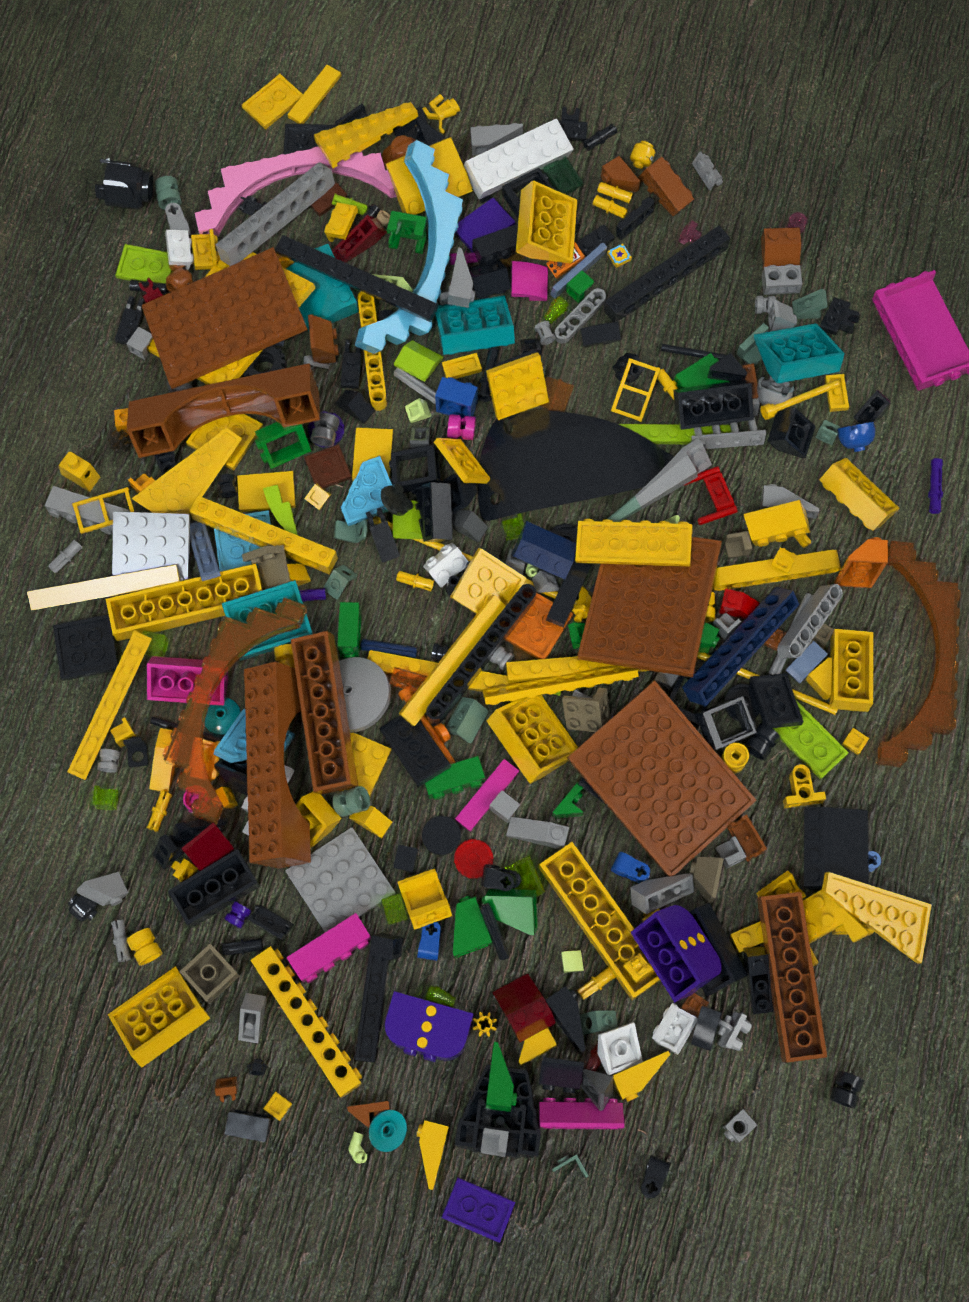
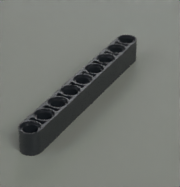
M524 584L520 587L428 705L426 715L431 724L437 725L445 719L490 661L494 652L504 643L534 604L536 589L533 585ZM525 592H529L532 594V596L530 598H525L523 594ZM513 607H519L521 611L515 613L511 609ZM506 621L510 625L508 627H502L500 623ZM491 636H496L498 640L496 642H491L488 640V638ZM485 651L487 655L479 657L477 652ZM472 665L475 667V670L468 672L465 668ZM461 680L464 684L461 687H456L454 682ZM449 695L452 697V700L444 702L442 697ZM437 710L440 712V715L432 717L430 713Z

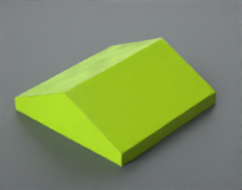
M412 340L403 346L394 362V366L425 382L443 360V356Z
M411 500L413 508L404 515L397 516L393 514V538L423 539L419 525V519H421L420 511L416 510L415 507L417 501Z

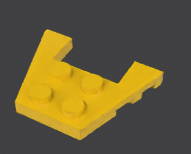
M822 890L803 900L809 944L844 925L850 939L854 943L870 934L854 916L821 893ZM810 947L812 963L815 966L819 962Z

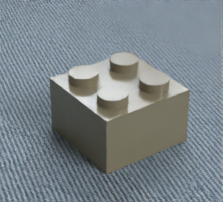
M211 943L179 971L209 1004L240 977Z

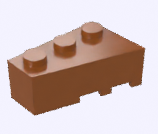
M660 157L647 167L638 177L640 182H643L648 187L647 191L650 194L654 192L660 198L658 202L672 216H675L694 200L691 191L683 185L679 175L673 172L670 163L664 160L663 157Z

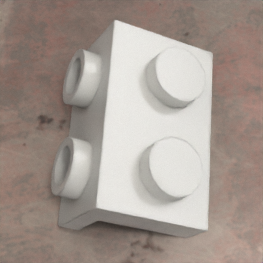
M166 230L165 236L169 265H185L184 269L189 271L190 265L194 262V256L190 252L192 240L188 236V230Z
M450 543L443 546L436 556L430 557L423 567L440 587H443L448 582L449 577L456 576L469 565V562L458 547Z
M672 1003L665 1010L661 1023L655 1027L652 1038L658 1045L678 1055L698 1019Z

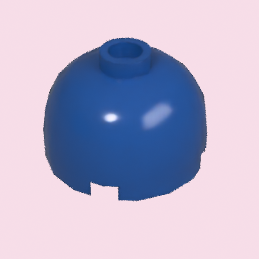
M874 422L837 429L841 444L847 449H854V452L865 450V446L870 445L875 438Z

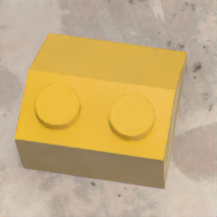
M315 792L301 797L296 804L299 812L310 825V849L328 835L342 819L322 795Z

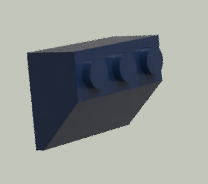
M526 521L511 556L565 580L574 561L576 543Z

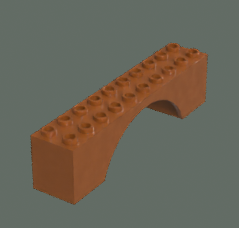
M310 363L143 398L129 401L127 432L138 457L141 458L175 451L178 445L193 431L209 422L238 414L263 415L276 420L283 427L320 420L319 391Z
M272 662L244 669L250 863L277 869L311 863L310 825L301 815L293 801L284 767V744L287 730L293 718L301 711L295 668L279 662Z

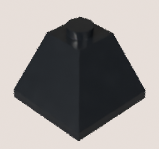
M457 473L441 481V483L450 484L453 514L466 508L477 493L476 483H464Z
M221 758L214 764V768L232 790L248 796L247 760L230 763Z

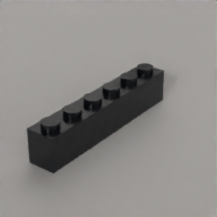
M577 217L575 224V234L578 232L579 221ZM518 224L473 239L472 250L480 266L491 265L497 260L508 259L512 255L517 254Z

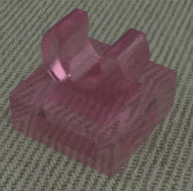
M693 220L684 227L678 241L684 245L688 241L693 243L698 240L702 235L701 232L695 230L698 224Z

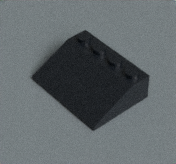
M804 807V887L808 890H822L826 872L869 885L868 810Z

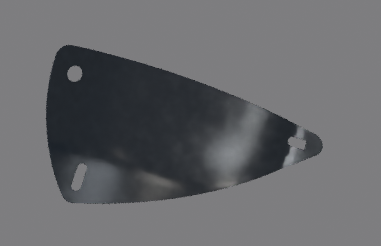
M525 410L500 420L496 418L484 442L479 462L490 477L487 484L478 483L480 514L484 520L491 521L528 511L644 488L675 456L665 452L647 438L624 426L587 415L550 410ZM508 418L511 420L513 428L511 434H507L505 431L504 419ZM494 493L501 495V501L497 505H493L490 502V497Z

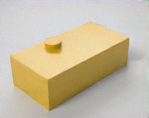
M834 629L830 638L832 685L829 709L868 712L873 705V632Z

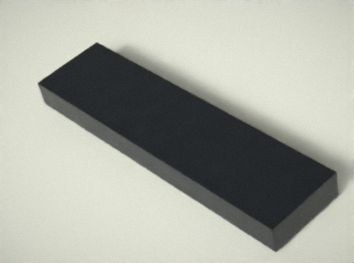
M574 558L573 564L559 589L546 621L564 628L591 568V564L576 563Z

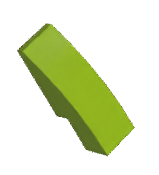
M278 485L263 488L267 503L280 526L285 531L298 535L291 504L289 501L282 502Z

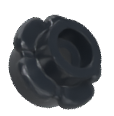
M254 1059L252 1063L247 1065L249 1074L254 1076L264 1075L268 1067L261 1059Z

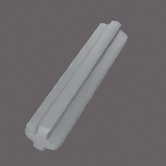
M398 367L394 371L395 377L436 404V391L413 375Z

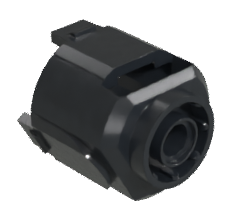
M109 158L100 159V163H106L107 165L104 184H95L96 198L104 199L106 206L135 210L143 208L145 202H151L154 186L153 172L147 171L146 168L136 167L135 163L113 161Z

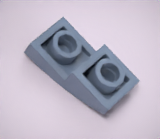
M813 641L803 654L786 669V672L800 684L828 654Z

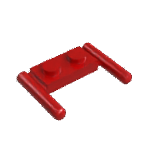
M718 466L698 473L697 478L685 484L688 485L703 479L717 511L698 518L697 522L699 525L738 512Z

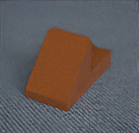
M384 1101L349 1106L347 1109L348 1112L369 1128L371 1124L370 1113H374L375 1117L384 1110H390V1102Z

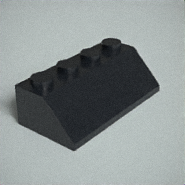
M747 380L673 390L675 411L681 430L754 420L752 386Z
M236 849L168 890V893L187 926L193 928L233 904L234 901L236 902L256 890L260 885L239 850Z
M710 903L690 911L689 913L694 917L721 961L720 974L702 987L706 997L743 979L748 974Z

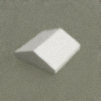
M634 1022L598 1035L597 1054L607 1075L643 1062Z

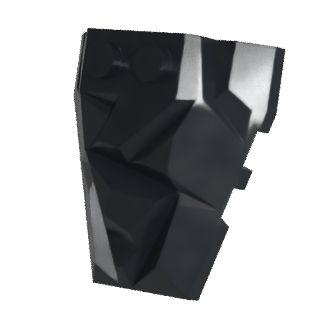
M486 1065L463 1116L458 1122L455 1146L482 1154L483 1130L488 1128L509 1132L505 1157L516 1159L520 1157H538L541 1133L537 1123V1114L534 1108L528 1071L507 1067L514 1085L513 1093H517L516 1106L511 1105V1112L486 1109L491 1065Z

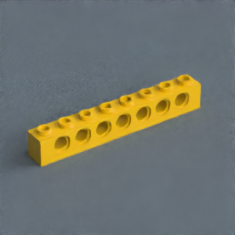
M197 496L190 510L193 520L259 547L284 545L287 558L329 575L338 559L337 553L333 549L201 496Z
M270 946L251 959V962L340 1098H343L362 1084L360 1079L363 1077L356 1067L352 1069L348 1062L351 1059L346 1051L343 1050L341 1052L337 1047L340 1042L334 1033L329 1034L326 1030L328 1024L322 1016L318 1018L314 1012L317 1010V1007L311 999L307 1001L304 997L305 989L300 982L295 983L292 978L295 974L289 965L285 967L281 962L284 957L278 948L273 950ZM273 965H278L280 968L276 975L269 973L270 967ZM283 982H290L291 984L287 992L280 990ZM296 998L301 999L302 1005L298 1009H293L291 1006L292 1001ZM311 1015L313 1017L312 1024L304 1026L302 1023L303 1018ZM318 1032L324 1034V1040L321 1043L314 1042V1035ZM329 1049H333L336 1052L333 1060L325 1059V1053ZM341 1066L347 1069V1074L343 1078H339L336 1075V1070Z

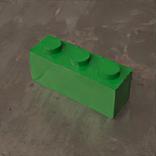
M476 756L450 764L451 768L426 782L425 787L429 799L439 800L444 798L445 794L451 792L452 794H458L463 792L464 788L471 787L474 789L482 786V783L485 782V776L479 757Z

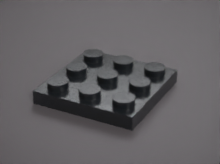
M109 614L53 625L62 681L116 670L118 657Z

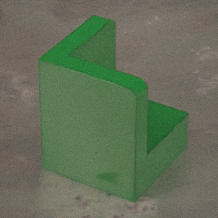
M581 270L567 283L566 293L579 304L584 299V292L594 284V280Z

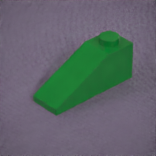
M494 1042L486 1109L511 1112V1105L516 1106L517 1093H513L514 1085L499 1044Z

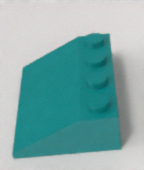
M329 244L316 248V250L334 257ZM297 262L286 268L314 283L316 287L299 307L308 332V315H314L334 323L358 313L357 301L348 285Z
M505 295L470 301L469 308L451 304L440 305L435 313L443 355L515 344L514 325Z
M817 323L754 334V340L766 370L777 384L840 372L845 353Z
M296 580L221 603L240 661L274 651V648L277 646L291 644V639L313 634Z

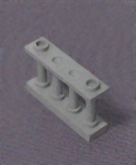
M752 399L754 420L748 421L750 431L739 432L737 422L730 423L732 433H721L720 426L713 425V434L702 435L701 427L694 428L695 436H691V442L699 438L705 449L764 445L766 430L758 431L755 416H758L759 399Z

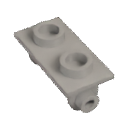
M700 151L692 165L707 188L711 190L715 184L719 186L723 183V177L720 176L717 169L713 170L714 165L709 156L702 154Z

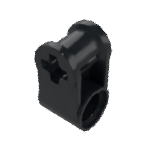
M174 451L155 455L162 475L177 465Z
M485 864L483 867L481 886L509 891L521 884V876L517 871L491 864Z
M652 1155L650 1156L641 1185L643 1196L652 1199L659 1195L671 1165L670 1162ZM653 1183L656 1191L649 1194L646 1185Z

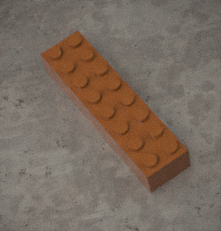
M329 631L291 639L313 792L326 794L357 787L358 781L335 635Z
M794 892L759 897L757 902L764 948L769 957L771 992L782 1062L788 1063L826 1058L827 1051L802 893Z

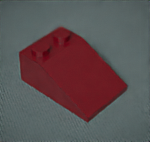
M214 822L181 848L200 871L235 851Z
M528 973L492 992L519 1043L556 1024L552 1011Z

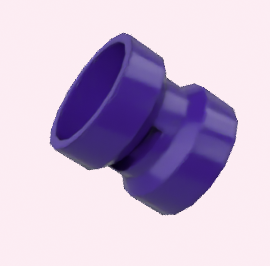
M234 901L231 906V912L227 913L224 919L241 929L244 925V919L252 911Z

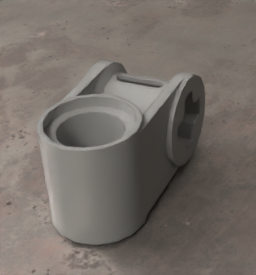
M169 203L165 208L170 230H188V235H190L191 232L180 205Z

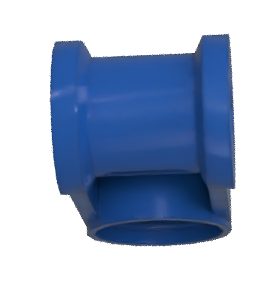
M623 852L618 853L611 867L613 873L636 883L648 880L650 876V868L647 864ZM641 869L644 870L645 875L642 874L641 877H638V872Z
M434 922L423 926L417 958L438 960L441 933L439 923ZM431 925L437 930V932H433V935H429V931H426V929H430Z

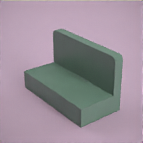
M764 323L739 346L737 355L747 364L754 363V367L762 360L754 340V334L768 332L769 327Z
M462 697L446 726L449 734L460 736L467 743H472L488 714V710L475 699Z

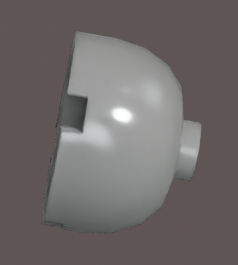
M765 377L758 380L757 393L759 402L762 405L768 403L776 405L792 398L794 387H789V382L777 384L772 377L769 380H764Z

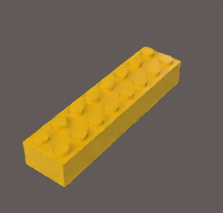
M252 564L220 572L221 576L202 581L201 577L107 598L106 603L113 636L117 641L131 638L134 630L146 635L225 616L221 603L263 590L257 565Z
M573 842L539 864V870L606 965L613 971L616 979L631 1000H634L661 981L630 933L634 930L633 926ZM640 953L652 970L635 983L623 965Z

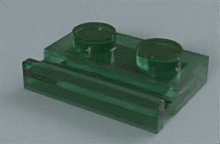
M566 156L545 166L543 169L552 185L563 194L568 195L577 188L583 187V181Z

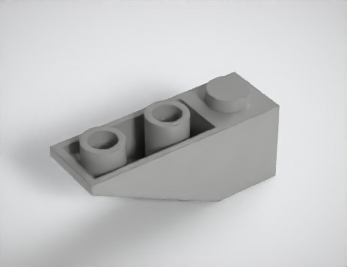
M512 123L510 125L496 124L493 126L470 127L472 156L480 155L522 135L523 124Z

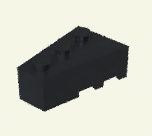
M431 482L411 489L412 494H416V510L420 511L421 519H419L423 542L443 543L453 540L452 492L450 484Z

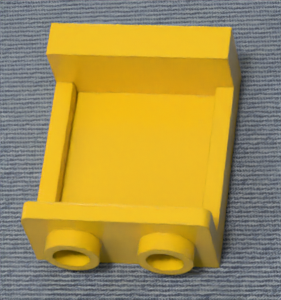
M435 869L398 881V886L414 930L452 916L449 903L444 895Z

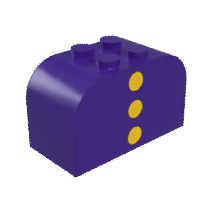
M673 905L656 911L630 932L674 1003L691 996L721 972V961L694 917L681 906Z
M394 991L385 1020V1031L390 1041L396 1047L403 1049L404 1054L416 1057V1054H421L425 1060L436 1062V1059L450 1061L463 1053L474 1016L473 1013Z

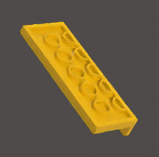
M584 519L583 521H578L575 561L576 563L690 566L693 527L688 522L670 524L667 521L651 523L650 521L643 520L640 523H635L630 520L613 522L608 519L599 522L592 519Z

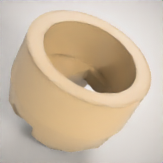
M380 210L376 219L382 226H386L389 223L390 214Z

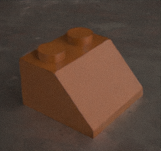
M767 228L763 230L761 237L763 269L770 265H800V228Z
M308 315L310 343L314 362L323 364L335 363V356L339 355L338 344L334 345V339H337L336 328H332V322L329 320Z

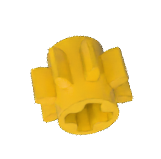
M479 1012L480 1018H473V1021L477 1023L473 1030L480 1031L479 1037L483 1033L490 1037L489 1032L497 1030L492 1026L497 1019L491 1020L490 1012L487 1016H483ZM488 1020L490 1027L482 1030L479 1023Z

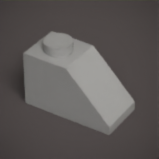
M777 300L773 301L768 316L770 332L793 328L797 324L796 314H793L792 307Z
M119 872L84 881L77 889L78 894L102 906L108 904L115 906L121 903L122 899L128 894Z
M246 993L240 1008L238 1040L259 1043L265 1014L266 996Z

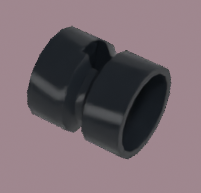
M759 724L756 728L757 733H755V737H750L744 746L751 755L765 761L771 752L770 747H775L780 740V735L774 729H765L764 724Z
M838 1071L835 1080L837 1087L832 1089L829 1099L840 1105L855 1109L859 1099L857 1092H861L864 1080L853 1074ZM844 1085L851 1087V1091L844 1089Z

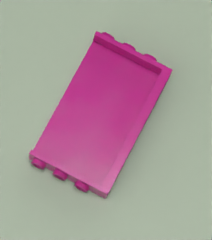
M935 270L922 272L914 278L908 277L897 284L891 283L885 288L877 290L872 299L918 391L933 385L935 387L940 386L945 381L950 379L952 381L956 380L966 373L969 375V349L933 281L936 275Z

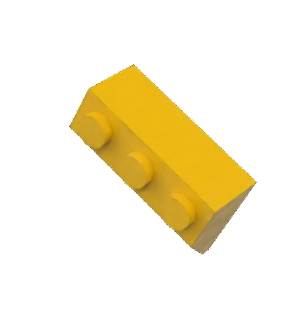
M800 500L744 514L751 540L755 546L763 547L767 546L770 542H784L787 538L794 536L799 538L805 536L806 533H810L807 513Z

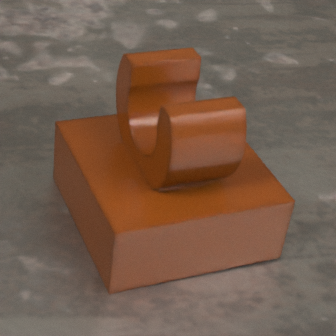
M777 629L763 645L777 651L778 645L786 633Z
M693 993L687 997L680 1009L698 1019L701 1006L707 1007L709 1002Z
M237 1076L216 1079L215 1094L220 1096L221 1102H224L225 1095H231L232 1101L235 1100L238 1087Z

